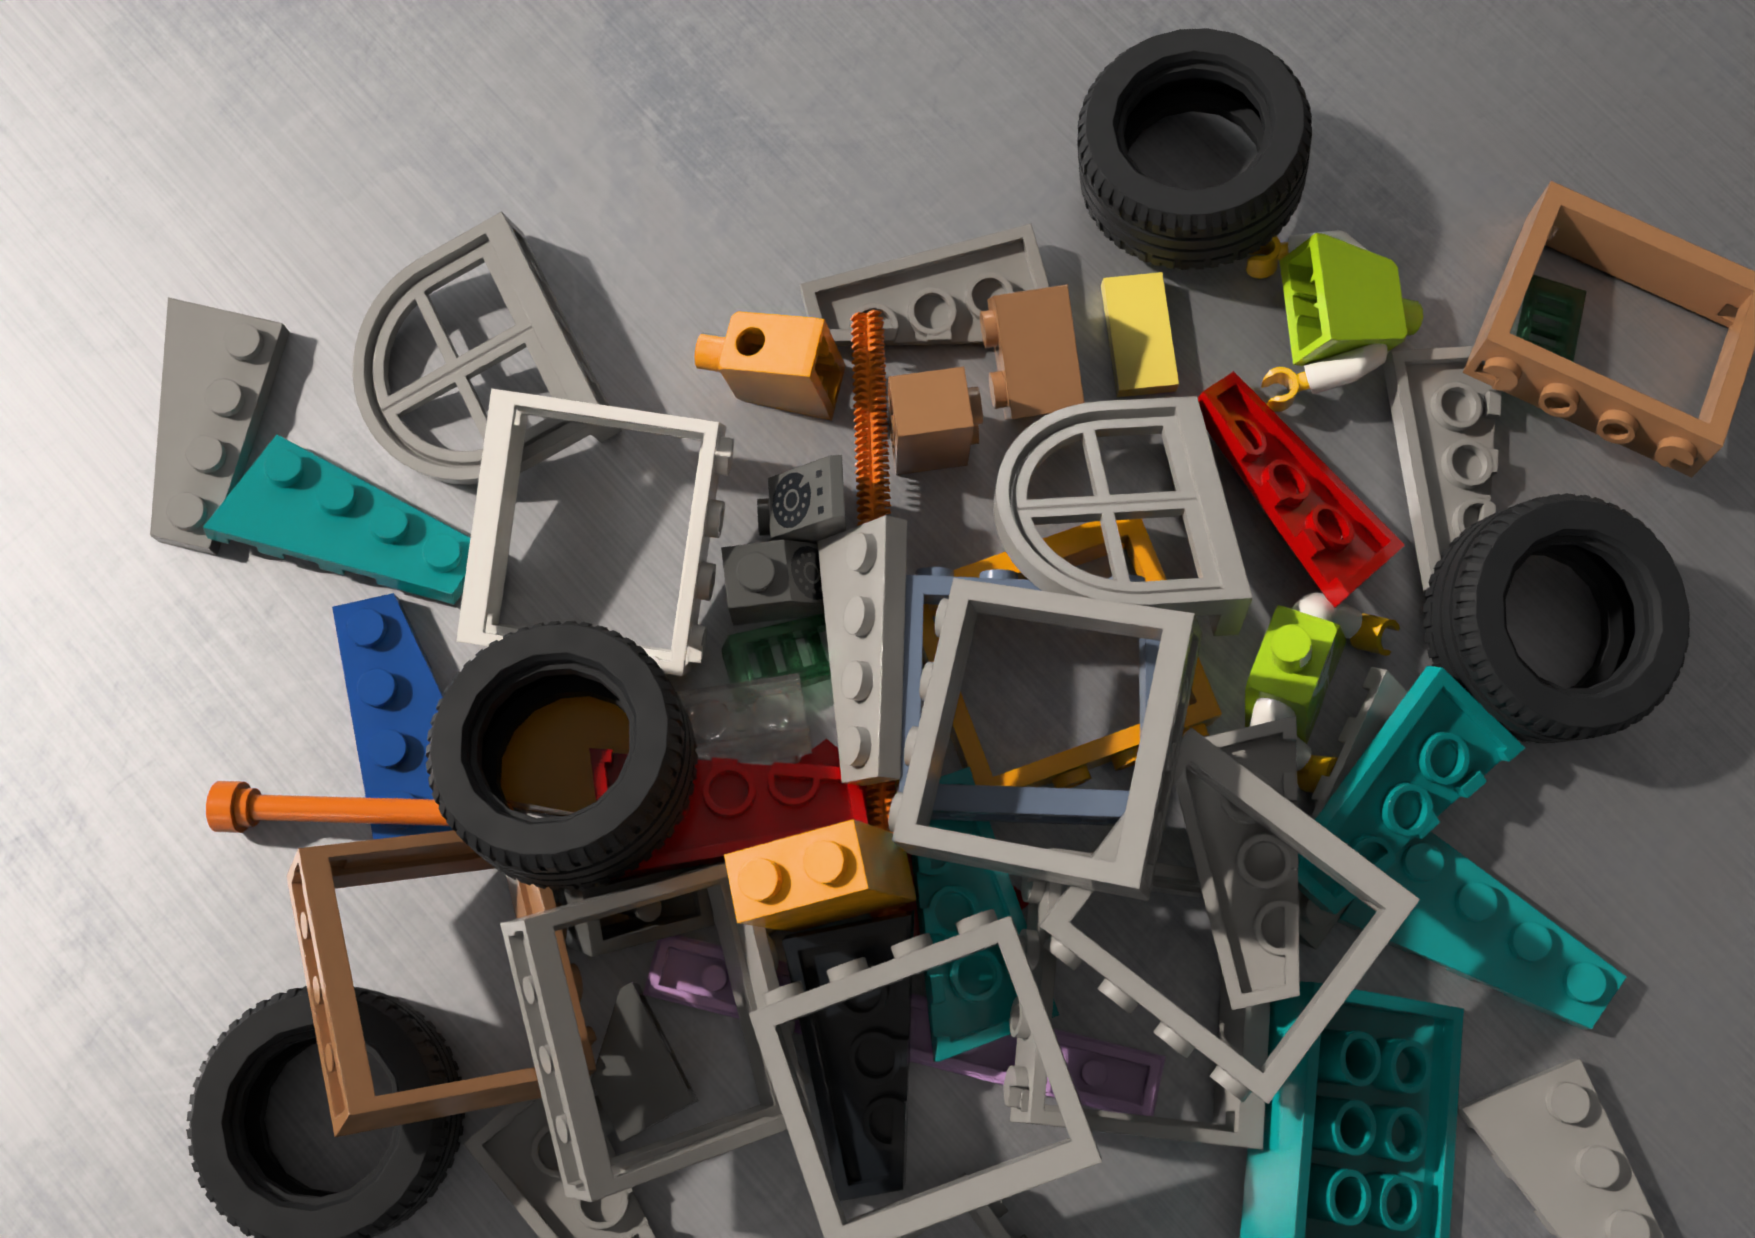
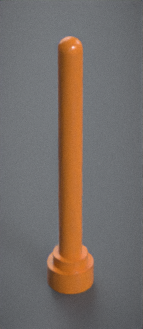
M217 781L210 788L206 801L207 822L214 832L243 833L248 827H255L260 821L449 826L446 823L447 820L442 817L438 809L439 805L434 799L262 795L259 789L251 788L244 781ZM508 803L509 808L511 810H514L513 807Z

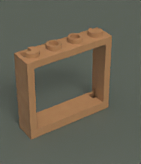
M1550 181L1525 219L1463 373L1492 386V389L1506 392L1542 409L1551 416L1567 420L1599 435L1608 442L1619 444L1658 462L1665 468H1672L1692 478L1724 445L1755 350V271ZM1544 246H1548L1728 327L1699 418L1693 417L1510 333Z
M454 830L298 848L287 873V883L335 1137L542 1098L535 1067L375 1096L335 889L495 869L472 850ZM506 875L516 919L563 906L560 902L555 903L553 891L549 887L542 889L534 884L527 885ZM568 928L555 931L589 1075L591 1076L596 1070L591 1045L597 1038L592 1027L585 1025L580 1005L583 995L582 977L578 966L575 963H570L565 944Z

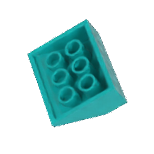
M1299 981L1300 996L1271 1002L1268 1057L1323 983ZM1353 989L1269 1104L1265 1102L1263 1149L1247 1148L1240 1238H1450L1464 1008Z

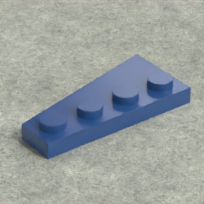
M394 593L333 606L332 610L366 798L434 799L432 796L433 790L429 787L428 778L430 774L427 772L426 762L428 758L425 755L426 746L430 744L427 740L428 730L432 728L430 722L433 715L438 712L436 707L439 699H442L444 695L400 599ZM370 824L373 840L453 830L450 826Z

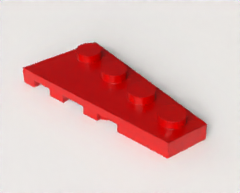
M1234 371L1199 395L1198 401L1206 430L1334 608L1405 546Z
M589 748L596 801L617 781L628 754L613 753L612 749ZM712 757L711 760L698 759L695 765L697 779L693 781L695 788L693 794L688 798L690 800L688 809L682 813L684 818L679 825L675 824L673 827L675 832L671 838H666L664 841L665 845L659 851L655 849L652 852L653 856L647 862L643 860L639 863L640 867L633 871L628 869L621 878L725 861L724 854L853 819L868 824L861 785L842 783L840 767L783 762H774L772 765L740 763L738 759Z

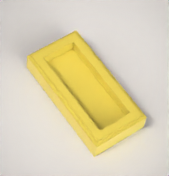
M1163 273L1103 278L1101 291L1116 397L1176 392L1179 380Z

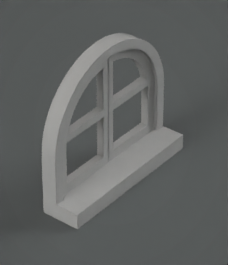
M502 211L418 258L396 274L372 302L363 319L355 343L352 373L354 392L362 418L371 434L391 456L402 464L424 476L451 484L478 485L483 449L455 451L434 446L418 437L401 417L458 387L484 441L487 414L470 379L526 347L551 397L609 406L523 232ZM485 262L516 325L465 354L458 356L429 294ZM418 305L446 364L391 395L389 360L393 342L404 320ZM546 418L526 429L520 473L590 434L602 443L619 434L622 430Z
M1197 396L1097 401L1072 405L1040 418L1015 439L1004 455L999 468L993 511L997 533L1006 553L1029 581L1042 591L1183 611L1195 613L1196 616H1208L1213 636L1239 635L1253 597ZM1161 434L1176 491L1110 495L1097 437ZM1082 441L1094 496L1027 500L1028 486L1039 466L1061 448ZM1183 516L1198 578L1130 582L1116 520ZM1100 521L1113 580L1090 574L1064 560L1047 545L1034 525Z

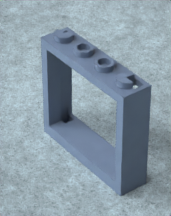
M923 567L917 569L915 575H906L901 775L899 780H895V794L903 792L909 766H906L904 761L907 735L912 726L919 727L921 718L919 688L922 675L923 604L939 605L943 598L949 599L953 578L1042 591L1031 581L1018 579L1017 572L992 569L980 572L979 578L954 577V571L949 568ZM1129 575L1130 582L1145 581V578L1142 576ZM1139 638L1140 738L1160 645L1158 640ZM939 784L931 820L1114 826L1126 811L1129 791Z

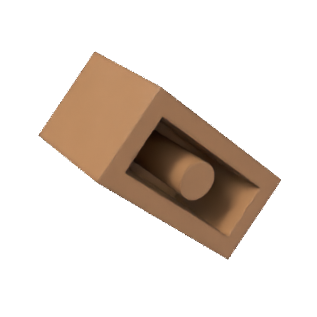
M1068 284L994 295L987 299L989 310L980 312V326L985 348L994 347L998 371L989 373V388L994 409L1003 408L1005 419H1018L1050 414L1072 405L1084 403Z
M964 366L888 377L887 420L896 475L968 466L971 445L979 444L978 425L983 424V410L978 386L967 387Z

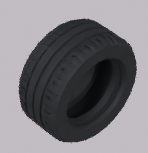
M1209 28L1179 29L1156 35L1119 54L1113 62L1104 68V71L1099 73L1095 83L1088 89L1078 121L1077 146L1081 192L1086 209L1089 210L1091 218L1096 221L1098 229L1104 232L1106 238L1114 241V244L1119 249L1125 250V253L1131 256H1138V259L1143 262H1151L1152 265L1156 266L1163 265L1170 269L1189 270L1195 268V270H1204V268L1219 267L1220 264L1227 265L1234 263V260H1242L1248 254L1259 251L1261 246H1266L1272 240V237H1276L1282 231V227L1288 224L1290 217L1297 210L1306 182L1312 140V113H1310L1311 107L1306 99L1305 90L1301 87V82L1293 75L1290 67L1284 64V61L1278 56L1273 55V52L1268 48L1236 33ZM1192 111L1219 115L1240 126L1256 145L1258 154L1244 172L1226 183L1198 190H1188L1165 186L1143 174L1128 155V151L1144 129L1164 117Z
M1568 493L1537 497L1494 513L1462 531L1460 537L1455 538L1449 544V548L1444 550L1441 560L1433 568L1434 574L1430 575L1428 582L1430 588L1426 589L1424 596L1426 603L1423 604V613L1426 615V618L1423 619V628L1426 629L1424 639L1425 643H1428L1429 646L1427 652L1429 658L1432 659V666L1443 667L1490 715L1521 742L1559 743L1595 738L1623 731L1630 727L1631 724H1636L1643 720L1644 716H1648L1654 710V707L1664 700L1665 695L1669 694L1673 687V682L1680 675V668L1684 664L1685 653L1689 645L1688 638L1690 637L1689 604L1681 575L1670 553L1666 550L1663 543L1656 538L1651 529L1646 528L1642 521L1638 518H1633L1632 514L1625 509L1621 510L1618 505L1610 502L1606 503L1597 497L1591 498L1589 495L1576 496L1575 494ZM1530 555L1547 556L1569 566L1589 586L1600 611L1602 640L1594 664L1581 680L1570 688L1561 687L1539 677L1518 655L1507 630L1506 596L1514 573Z
M550 621L547 625L542 622L535 624L531 629L528 627L520 628L516 633L510 632L504 635L500 641L495 640L488 644L489 647L484 650L481 649L475 654L476 657L472 661L469 660L465 663L461 672L456 673L452 679L454 682L452 685L447 686L443 692L444 697L439 699L436 707L438 712L433 715L430 722L432 728L428 730L427 740L430 744L426 746L425 756L428 758L426 768L430 774L428 778L429 787L433 790L432 796L439 805L438 809L442 817L447 820L446 823L472 850L494 868L504 872L514 880L517 879L527 885L534 884L542 889L547 887L551 890H562L563 888L578 890L579 887L587 889L594 887L595 883L600 885L609 883L610 879L614 877L619 879L625 875V871L628 869L633 871L639 868V863L643 860L647 862L653 856L652 852L655 849L659 851L665 845L664 841L666 838H671L675 832L673 827L675 824L679 825L684 818L682 813L688 809L690 803L688 798L693 794L695 788L693 781L697 779L695 765L698 762V754L695 751L697 744L693 735V725L689 720L690 717L681 699L658 663L641 646H637L633 640L627 637L623 638L615 630L609 631L607 627L599 625L594 627L591 623L587 622L578 624L576 621H566L562 624L560 621ZM590 696L615 704L626 713L629 719L628 756L617 781L595 803L568 816L535 818L509 808L501 788L502 758L514 731L534 711L562 698Z
M307 986L288 989L287 993L279 992L271 996V999L257 1003L256 1008L246 1010L242 1014V1018L236 1019L229 1025L227 1032L221 1033L217 1039L218 1044L211 1047L207 1053V1060L202 1061L199 1069L201 1075L196 1077L193 1083L195 1088L194 1094H190L189 1104L192 1105V1109L188 1111L186 1120L190 1121V1128L186 1129L187 1139H191L192 1144L188 1146L189 1156L193 1155L194 1160L191 1164L194 1172H199L198 1182L200 1187L205 1188L207 1191L205 1196L208 1200L215 1202V1209L221 1216L225 1215L227 1222L232 1226L240 1227V1231L247 1237L251 1235L254 1238L377 1237L401 1225V1222L408 1220L418 1209H421L428 1203V1197L434 1196L439 1184L443 1183L447 1177L446 1171L448 1168H452L455 1160L453 1157L455 1152H458L461 1144L458 1140L459 1136L463 1135L464 1126H462V1119H465V1113L394 1126L391 1143L375 1169L346 1191L331 1192L311 1189L285 1172L270 1150L264 1119L270 1089L285 1065L310 1045L317 1043ZM354 987L366 1051L375 1057L390 1079L393 1093L462 1080V1077H458L457 1071L460 1069L457 1062L452 1058L453 1053L450 1046L444 1044L445 1038L435 1030L436 1027L431 1021L424 1019L425 1016L422 1013L415 1011L412 1006L406 1002L399 1001L398 998L375 990Z

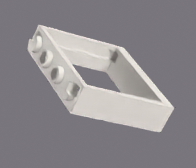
M491 388L456 642L489 647L488 644L495 640L500 641L504 635L510 632L516 633L518 629L524 628L499 624L527 418L528 415L701 441L671 650L637 645L641 646L658 663L665 674L683 676L691 672L692 662H702L707 638V626L698 625L701 600H711L715 584L716 564L707 562L710 537L720 538L724 522L725 501L716 500L719 475H729L733 460L734 439L725 437L726 425L714 421Z

